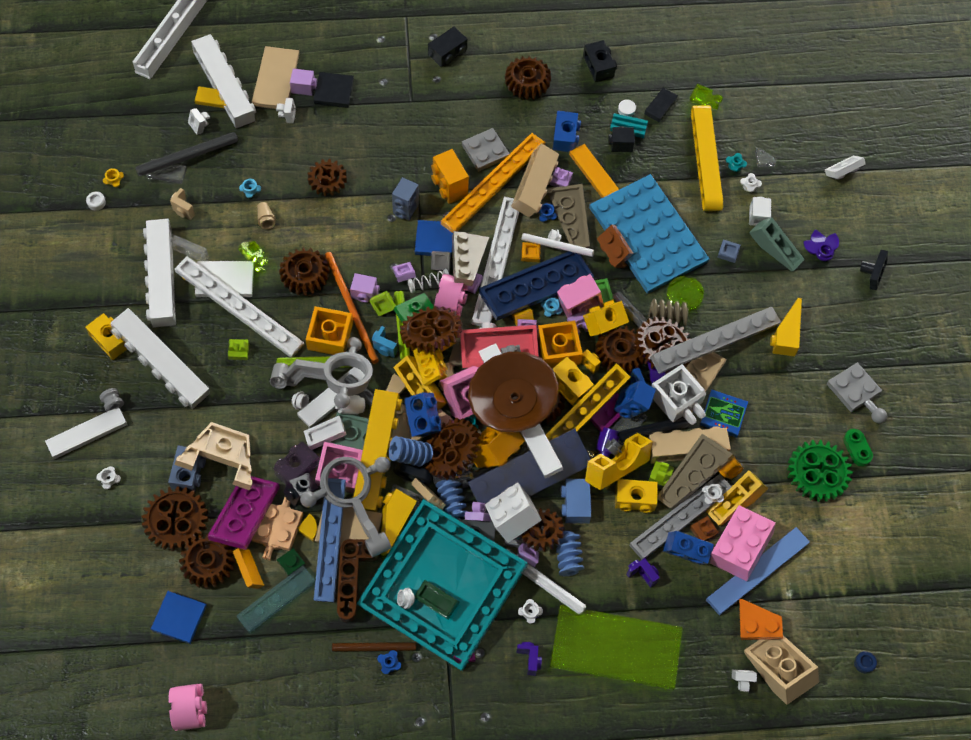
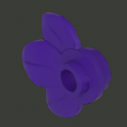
M814 230L810 240L803 242L805 249L809 253L815 254L822 261L831 260L834 256V251L839 247V239L836 233L826 238L818 230Z

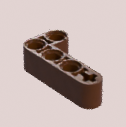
M347 539L343 541L340 548L337 614L340 620L346 623L353 621L357 614L359 562H373L380 557L379 554L372 558L371 555L365 553L367 549L366 539ZM348 546L356 548L353 554L345 553V549ZM347 566L355 568L354 573L351 575H346L343 571ZM347 586L354 589L353 593L349 596L342 593L343 589ZM345 601L349 602V609L352 611L348 613V616H344L342 612L346 609Z

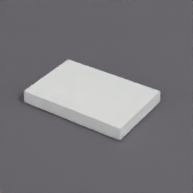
M197 261V264L240 296L252 297L253 261ZM195 287L196 297H208Z

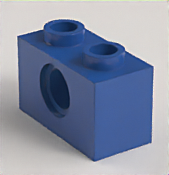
M557 111L553 150L570 152L574 149V146H578L579 135H576V131H580L581 121L578 120V113Z

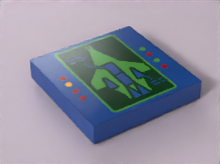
M711 390L704 410L706 416L702 418L700 425L707 428L716 426L727 428L728 435L737 437L748 401Z

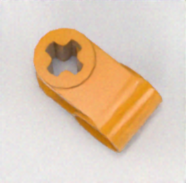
M734 457L719 472L723 477L733 479L744 468Z

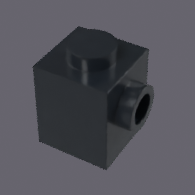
M613 127L612 133L608 134V145H611V152H633L635 143L634 128Z
M306 473L290 480L283 493L293 507L301 505L300 498L304 492H316L319 487L311 476Z

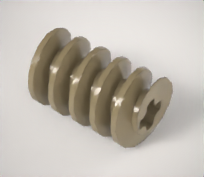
M654 298L650 303L648 319H651V317H664L665 320L666 318L668 320L671 319L672 322L676 319L678 325L683 320L684 326H686L688 320L687 304L683 302L680 306L679 302L675 301L672 306L671 300H668L665 305L663 299L657 304V300Z

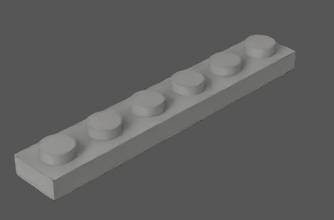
M718 474L706 484L707 486L719 484L722 489V495L732 487L721 474ZM700 488L633 540L629 546L641 560L647 558L666 543L668 532H680L707 511L715 502L706 504L704 501L705 494L702 492V488Z

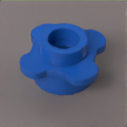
M543 204L538 212L540 215L539 220L542 222L549 219L555 220L557 217L552 204Z
M391 650L385 655L380 654L377 658L378 662L381 663L383 674H388L401 668V663L397 659V652L395 650Z

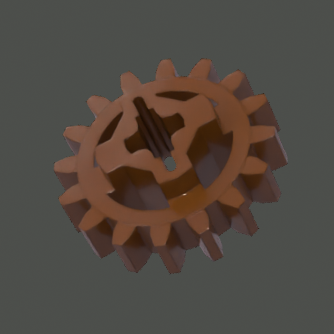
M321 159L320 164L315 162V167H310L308 183L311 185L312 191L316 190L318 195L323 192L324 196L327 193L333 196L334 191L340 193V188H345L347 173L342 164L338 166L337 160L331 163V159H328V162Z
M539 508L538 514L541 521L521 535L523 542L527 543L528 548L534 546V550L537 551L541 547L543 552H545L546 547L549 546L552 550L554 543L560 544L559 538H564L563 531H565L562 518H558L557 512L551 514L550 509L543 512Z

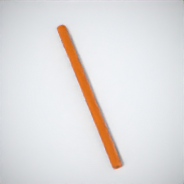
M327 252L325 254L326 260L348 310L352 313L353 321L373 364L379 361L334 257L331 252Z

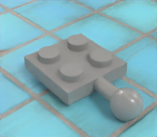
M858 362L828 380V387L850 412L865 405L872 413L871 417L875 423L880 424L886 421V411L882 408H877L871 401L881 394L882 389Z

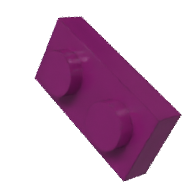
M617 392L589 419L601 432L604 427L609 428L620 417L619 413L613 410L619 396Z

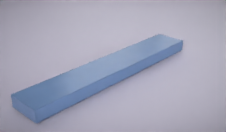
M328 478L330 491L336 497L344 499L346 479ZM325 497L323 499L314 601L334 602L343 508L331 504Z
M797 527L761 555L748 581L734 576L711 594L706 601L720 616L810 543L809 540Z

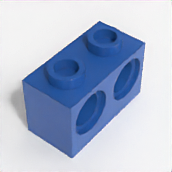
M639 380L620 390L613 410L618 412L623 418L628 419L649 410L656 389Z
M422 392L404 398L412 437H425L442 430L434 393Z
M679 531L668 532L663 552L702 565L709 563L714 544Z

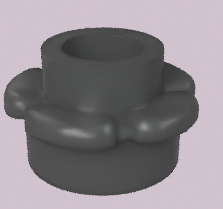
M614 438L611 441L607 439V443L604 445L606 449L614 456L619 452L622 453L620 450L622 446Z

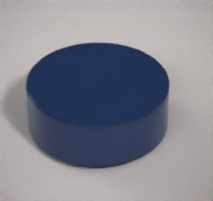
M863 651L855 657L854 664L859 672L867 674L876 668L877 660L872 653Z

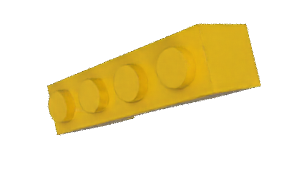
M636 433L625 440L621 448L622 453L619 452L612 460L602 454L592 458L587 464L585 481L593 487L602 490L650 461L653 441Z

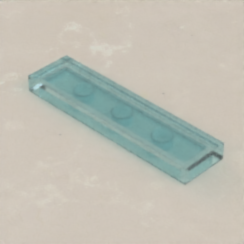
M301 566L236 617L248 633H251L314 585L315 580L306 568Z

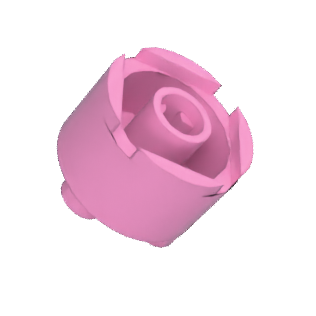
M443 274L434 306L437 309L444 307V310L450 308L451 312L456 311V315L461 316L463 309L461 304L465 305L468 294H465V291L468 290L469 286L463 285L464 283H454L452 275Z
M202 684L170 688L169 703H171V710H169L173 730L180 731L205 727L204 714H207V703L202 701L204 694Z

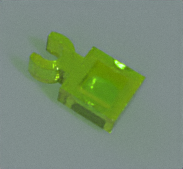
M697 83L689 100L700 105H707L708 103L713 109H718L719 103L715 101L721 103L723 97L718 94L713 95L712 89Z

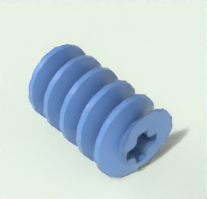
M398 436L393 437L390 442L389 458L392 461L421 467L433 457L432 446L427 442Z
M451 479L439 481L436 483L437 493L440 496L439 498L446 504L442 510L456 519H463L465 512L468 511L462 510L466 507V503H460L465 499L464 496H458L463 490L456 488L461 485V482Z
M563 531L564 538H559L560 544L556 548V552L559 554L557 556L559 561L558 568L560 569L559 575L563 577L573 576L584 569L583 565H578V563L583 561V558L577 557V555L582 554V550L576 549L581 546V542H575V540L580 538V535L574 534L571 531Z

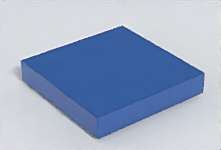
M418 220L415 255L432 256V251L450 252V257H452L453 233L442 226L441 221Z
M167 591L151 630L191 644L207 605Z

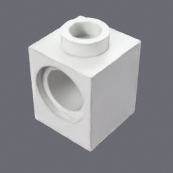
M753 197L749 209V225L756 226L760 221L771 218V199Z

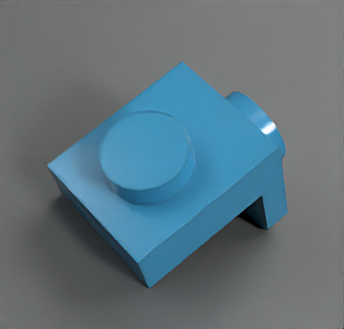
M381 326L379 331L376 330L372 336L373 347L383 356L394 358L397 353V343L384 338L386 331L385 327Z

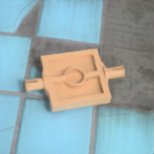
M286 497L282 505L271 504L252 538L253 542L263 544L266 547L262 556L265 560H270L274 549L287 551L292 549L298 527L304 516L302 511L290 508L291 502Z

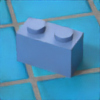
M566 479L565 485L561 486V498H565V504H562L561 513L562 516H565V523H590V484L585 479Z

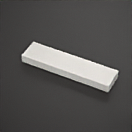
M353 367L337 381L346 383L344 379L349 374L360 381L365 375L360 369ZM327 388L297 413L298 417L309 428H312L335 409L334 398L337 393Z
M118 406L45 442L53 459H56L126 426L127 423Z

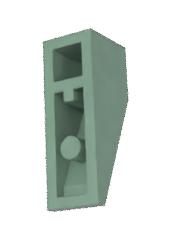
M773 218L760 221L749 232L763 250L790 271H794L805 260Z

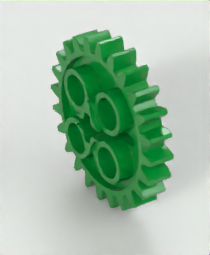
M812 440L810 446L807 442H804L802 447L798 446L796 451H793L792 458L788 461L791 464L787 468L788 471H791L788 478H794L791 485L797 484L796 492L802 490L803 497L809 494V500H812L813 497H816L818 502L821 501L822 497L826 502L829 501L830 497L835 500L837 494L842 496L843 490L846 491L849 487L848 484L852 481L850 476L853 472L848 470L852 464L845 463L849 457H842L841 455L844 451L837 452V445L831 448L829 441L826 445H823L822 440L818 444ZM806 458L812 459L814 463H809ZM826 460L831 461L833 465L827 464ZM806 476L811 477L814 482L807 480ZM826 478L831 479L833 481V484L828 483L826 481Z

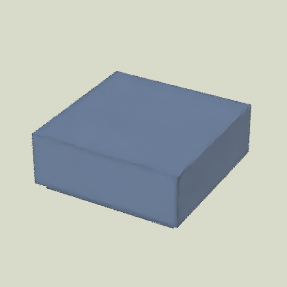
M723 240L717 258L735 263L741 245Z

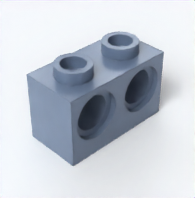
M403 177L392 193L393 214L398 218L410 220L419 205V185Z
M177 446L168 483L172 490L179 486L180 491H183L185 487H187L188 492L196 491V487H199L201 483L200 471L201 468L205 467L206 457L198 455L192 471L174 465L175 461L187 447ZM190 476L188 481H181L183 477Z

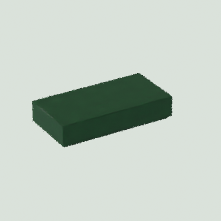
M426 580L423 581L414 595L416 600L448 620L460 603Z

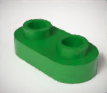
M858 429L848 430L844 435L843 441L852 461L858 466H867L873 459V453L864 434ZM852 436H856L858 440L853 439Z

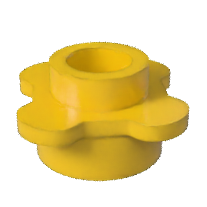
M109 169L105 173L103 183L118 187L120 180L124 178V174L117 169Z

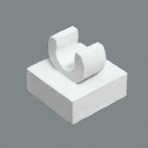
M286 98L285 104H277L276 111H279L278 117H285L287 123H294L296 112L293 98Z
M197 108L190 110L188 124L197 135L201 134L204 127L209 124L206 119H210V116L207 112L200 114Z
M732 669V678L738 681V690L749 691V681L757 682V673L751 670Z

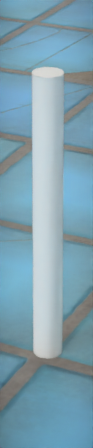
M523 233L521 238L523 241L593 257L594 254L593 249Z

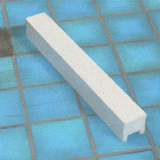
M177 0L133 60L136 74L148 79L153 77L207 0Z

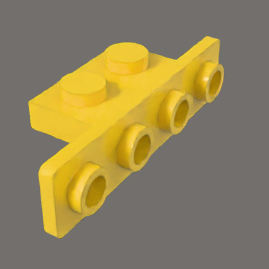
M417 349L413 351L425 387L438 379L441 381L448 377L446 373L448 368L443 361L444 356L439 349L436 352L429 350L428 353L425 350H422L420 353H418Z

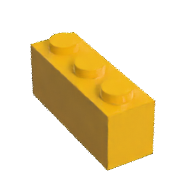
M407 355L393 367L412 396L422 392L434 393V397L437 400V411L447 404L446 399L434 382L426 387L424 386L415 357Z

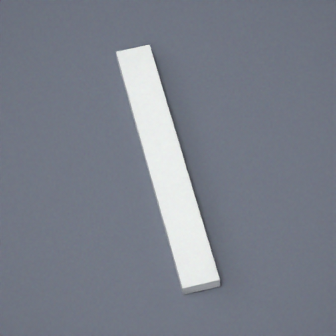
M504 197L481 287L503 278L519 211L511 207L513 198ZM479 294L471 324L482 327V323L492 321L493 315Z
M188 256L174 269L177 274L289 357H294L304 346L303 341Z
M496 343L478 351L484 363L490 358L501 354ZM540 424L521 431L545 478L563 470Z

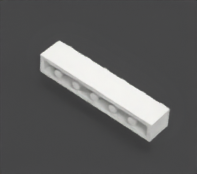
M211 34L191 41L193 53L212 87L219 91L220 99L224 100L226 104L224 108L235 128L254 122L255 106L253 103H249L247 92L241 89V82L238 77L235 78L233 67L227 64L225 53L220 52L218 41L214 40Z
M169 219L146 221V228H143L144 239H147V244H144V252L147 255L144 265L145 270L148 271V276H145L146 288H149V293H146V303L149 304L146 316L147 320L151 321L153 327L176 325L172 228Z
M129 308L111 322L112 334L117 339L121 338L125 342V347L131 353L135 352L139 356V361L144 366L148 365L152 369V374L158 380L162 379L166 383L165 387L171 393L175 392L179 396V401L185 407L189 406L193 409L209 395V388Z

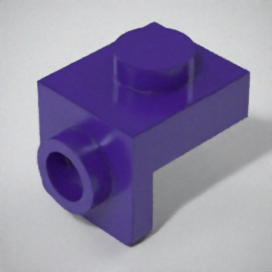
M645 558L641 561L638 559L633 561L628 566L629 569L626 574L628 577H631L639 572L650 588L657 584L660 578L658 570L653 565H650Z
M522 642L517 645L516 653L529 655L527 675L536 676L537 669L541 670L542 657H538V646H534V643Z

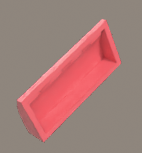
M536 325L466 329L459 333L462 368L480 367L483 365L484 362L478 351L495 343L500 352V348L520 345L521 352H528L539 357Z

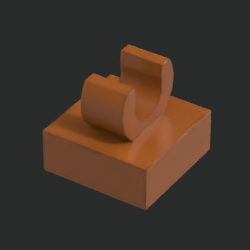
M708 516L690 526L696 538L708 541L719 533Z

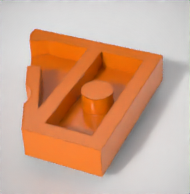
M739 599L741 640L783 639L782 616L744 599Z

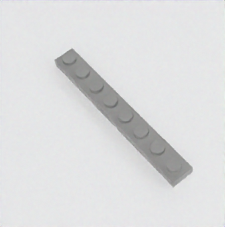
M769 307L657 352L650 358L658 373L661 374L681 364L688 363L778 326L781 321L773 307Z

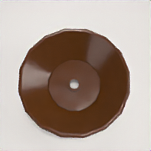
M506 352L490 358L477 369L470 381L468 400L472 413L483 425L499 432L518 433L537 426L550 415L558 399L559 384L554 370L542 358L528 352Z

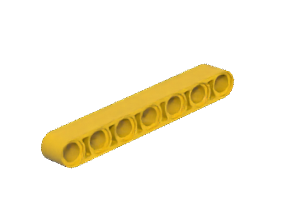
M692 106L691 120L703 211H722L723 195L711 106Z

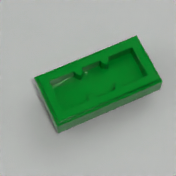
M423 293L395 306L393 310L403 323V321H407V316L413 317V312L418 314L420 313L419 309L426 311L427 307L431 310L434 306L427 295Z

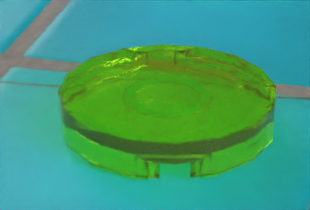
M677 277L670 282L667 289V299L671 300L672 306L675 301H678L680 306L683 302H686L688 311L699 307L704 297V289L701 283L692 277Z

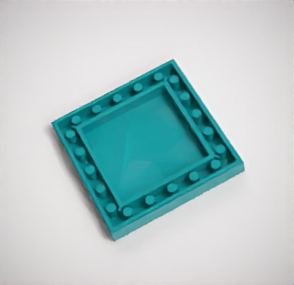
M423 499L360 597L357 605L463 672L527 568L528 562ZM426 580L460 603L448 620L414 599V603L409 609L402 608L397 603L398 592L404 590V588H410L415 595L423 581ZM454 656L462 660V662H455Z

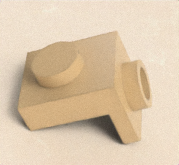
M180 188L171 197L172 209L180 217L192 220L195 216L193 206L185 202L187 199L185 191Z

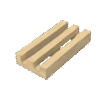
M417 478L412 481V486L429 503L441 510L445 507L446 504L427 485L420 482Z

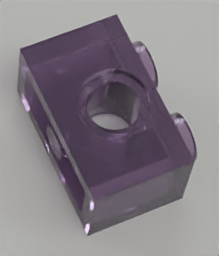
M301 442L298 445H294L285 458H280L275 463L273 469L275 476L287 485L294 478L306 473L310 474L319 465L320 460L316 453ZM294 462L300 463L298 467H291V464Z

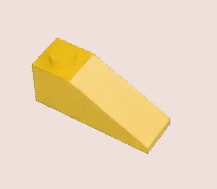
M802 298L796 300L775 334L771 335L770 346H773V354L796 355L800 341Z
M747 471L723 495V502H715L706 512L721 526L732 518L738 505L747 508L766 492L768 488L755 474Z
M395 489L392 493L388 492L383 500L385 505L382 509L381 533L384 532L391 548L417 502L398 489ZM390 549L381 553V555L385 556L389 553Z

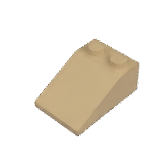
M784 636L783 639L758 640L744 650L745 655L771 690L786 705L819 683L818 666Z

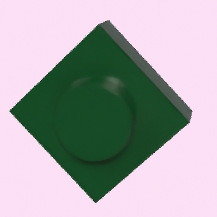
M294 548L277 559L278 564L288 577H291L306 566Z

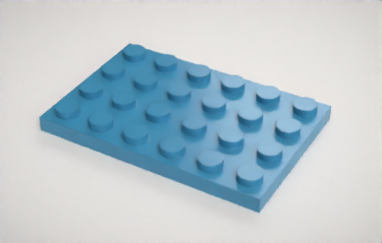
M651 174L591 203L589 206L604 231L611 224L617 226L634 253L625 262L647 294L709 262V257Z

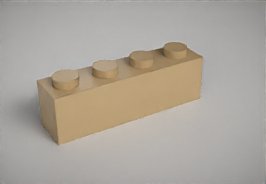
M542 143L533 150L511 205L513 209L527 217L532 216L534 213L537 214L541 209L542 204L540 202L547 194L546 187L553 178L551 174L558 165L557 159L559 154Z
M716 426L707 430L695 428L684 432L682 430H674L671 433L654 432L648 438L653 441L650 463L653 464L656 461L661 463L683 461L701 434H704L730 452L731 447L727 428Z

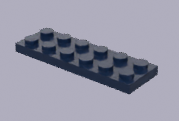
M568 251L480 287L479 294L495 320L498 321L541 303L548 298L557 296V291L562 286L576 282L581 276L591 274L594 279V275L580 254Z
M574 428L549 441L563 467L562 471L545 478L531 451H528L508 461L503 466L497 467L469 481L468 484L477 502L486 504L517 482L531 496L586 468L588 461L591 459L576 429Z

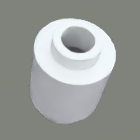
M359 395L349 396L350 403L346 408H338L335 405V409H338L340 414L358 415L364 412L365 399Z

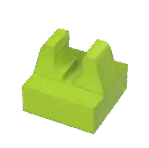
M387 291L370 299V303L378 316L393 311L396 306L392 296Z
M229 339L228 359L248 360L249 340Z
M656 461L649 481L658 482L659 485L665 486L672 476L674 467L669 466L667 463Z

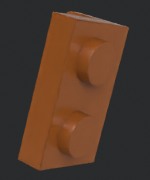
M611 224L597 240L600 243V248L609 257L610 264L617 268H625L627 266L625 261L634 253L617 226Z

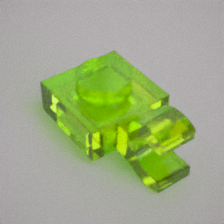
M255 241L241 243L238 250L247 261L254 262V268L257 272L265 271L263 265L269 263L263 257L265 252Z

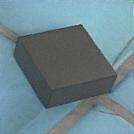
M432 251L431 270L447 269L450 271V252Z

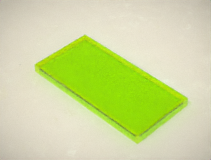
M560 605L550 667L674 690L682 627L586 609L579 615L569 607Z

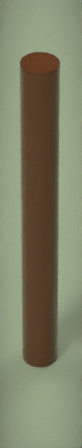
M416 642L332 643V652L416 651Z

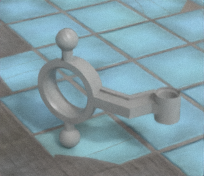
M352 337L346 343L349 352L337 353L331 356L325 363L296 359L290 366L285 363H276L272 370L270 384L275 388L282 389L286 386L295 387L304 377L326 380L328 387L337 393L334 398L335 405L338 408H346L350 403L349 396L357 395L367 388L372 378L373 369L368 359L356 353L361 349L362 344L358 338ZM352 366L360 369L365 376L359 382L346 384L334 379L331 372L338 367Z
M340 457L329 462L323 469L320 477L321 489L316 492H304L300 498L301 504L309 508L314 506L318 499L325 497L331 504L337 507H353L365 534L369 538L365 540V544L372 558L391 549L386 534L384 532L378 534L376 527L370 521L361 503L370 491V475L377 471L380 473L387 472L390 468V461L386 457H379L373 465L367 468L362 462L352 457ZM349 464L355 466L361 472L364 485L362 491L356 497L341 499L330 491L328 476L332 469L338 465Z

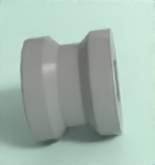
M116 388L102 392L99 397L101 402L105 404L106 412L118 406L121 408L124 405L122 398H119V392Z

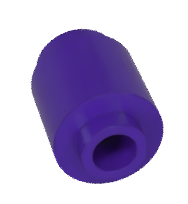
M605 427L602 432L600 431L596 450H599L598 454L610 457L612 453L604 445L607 443V439L611 441L614 438L618 442L619 431Z

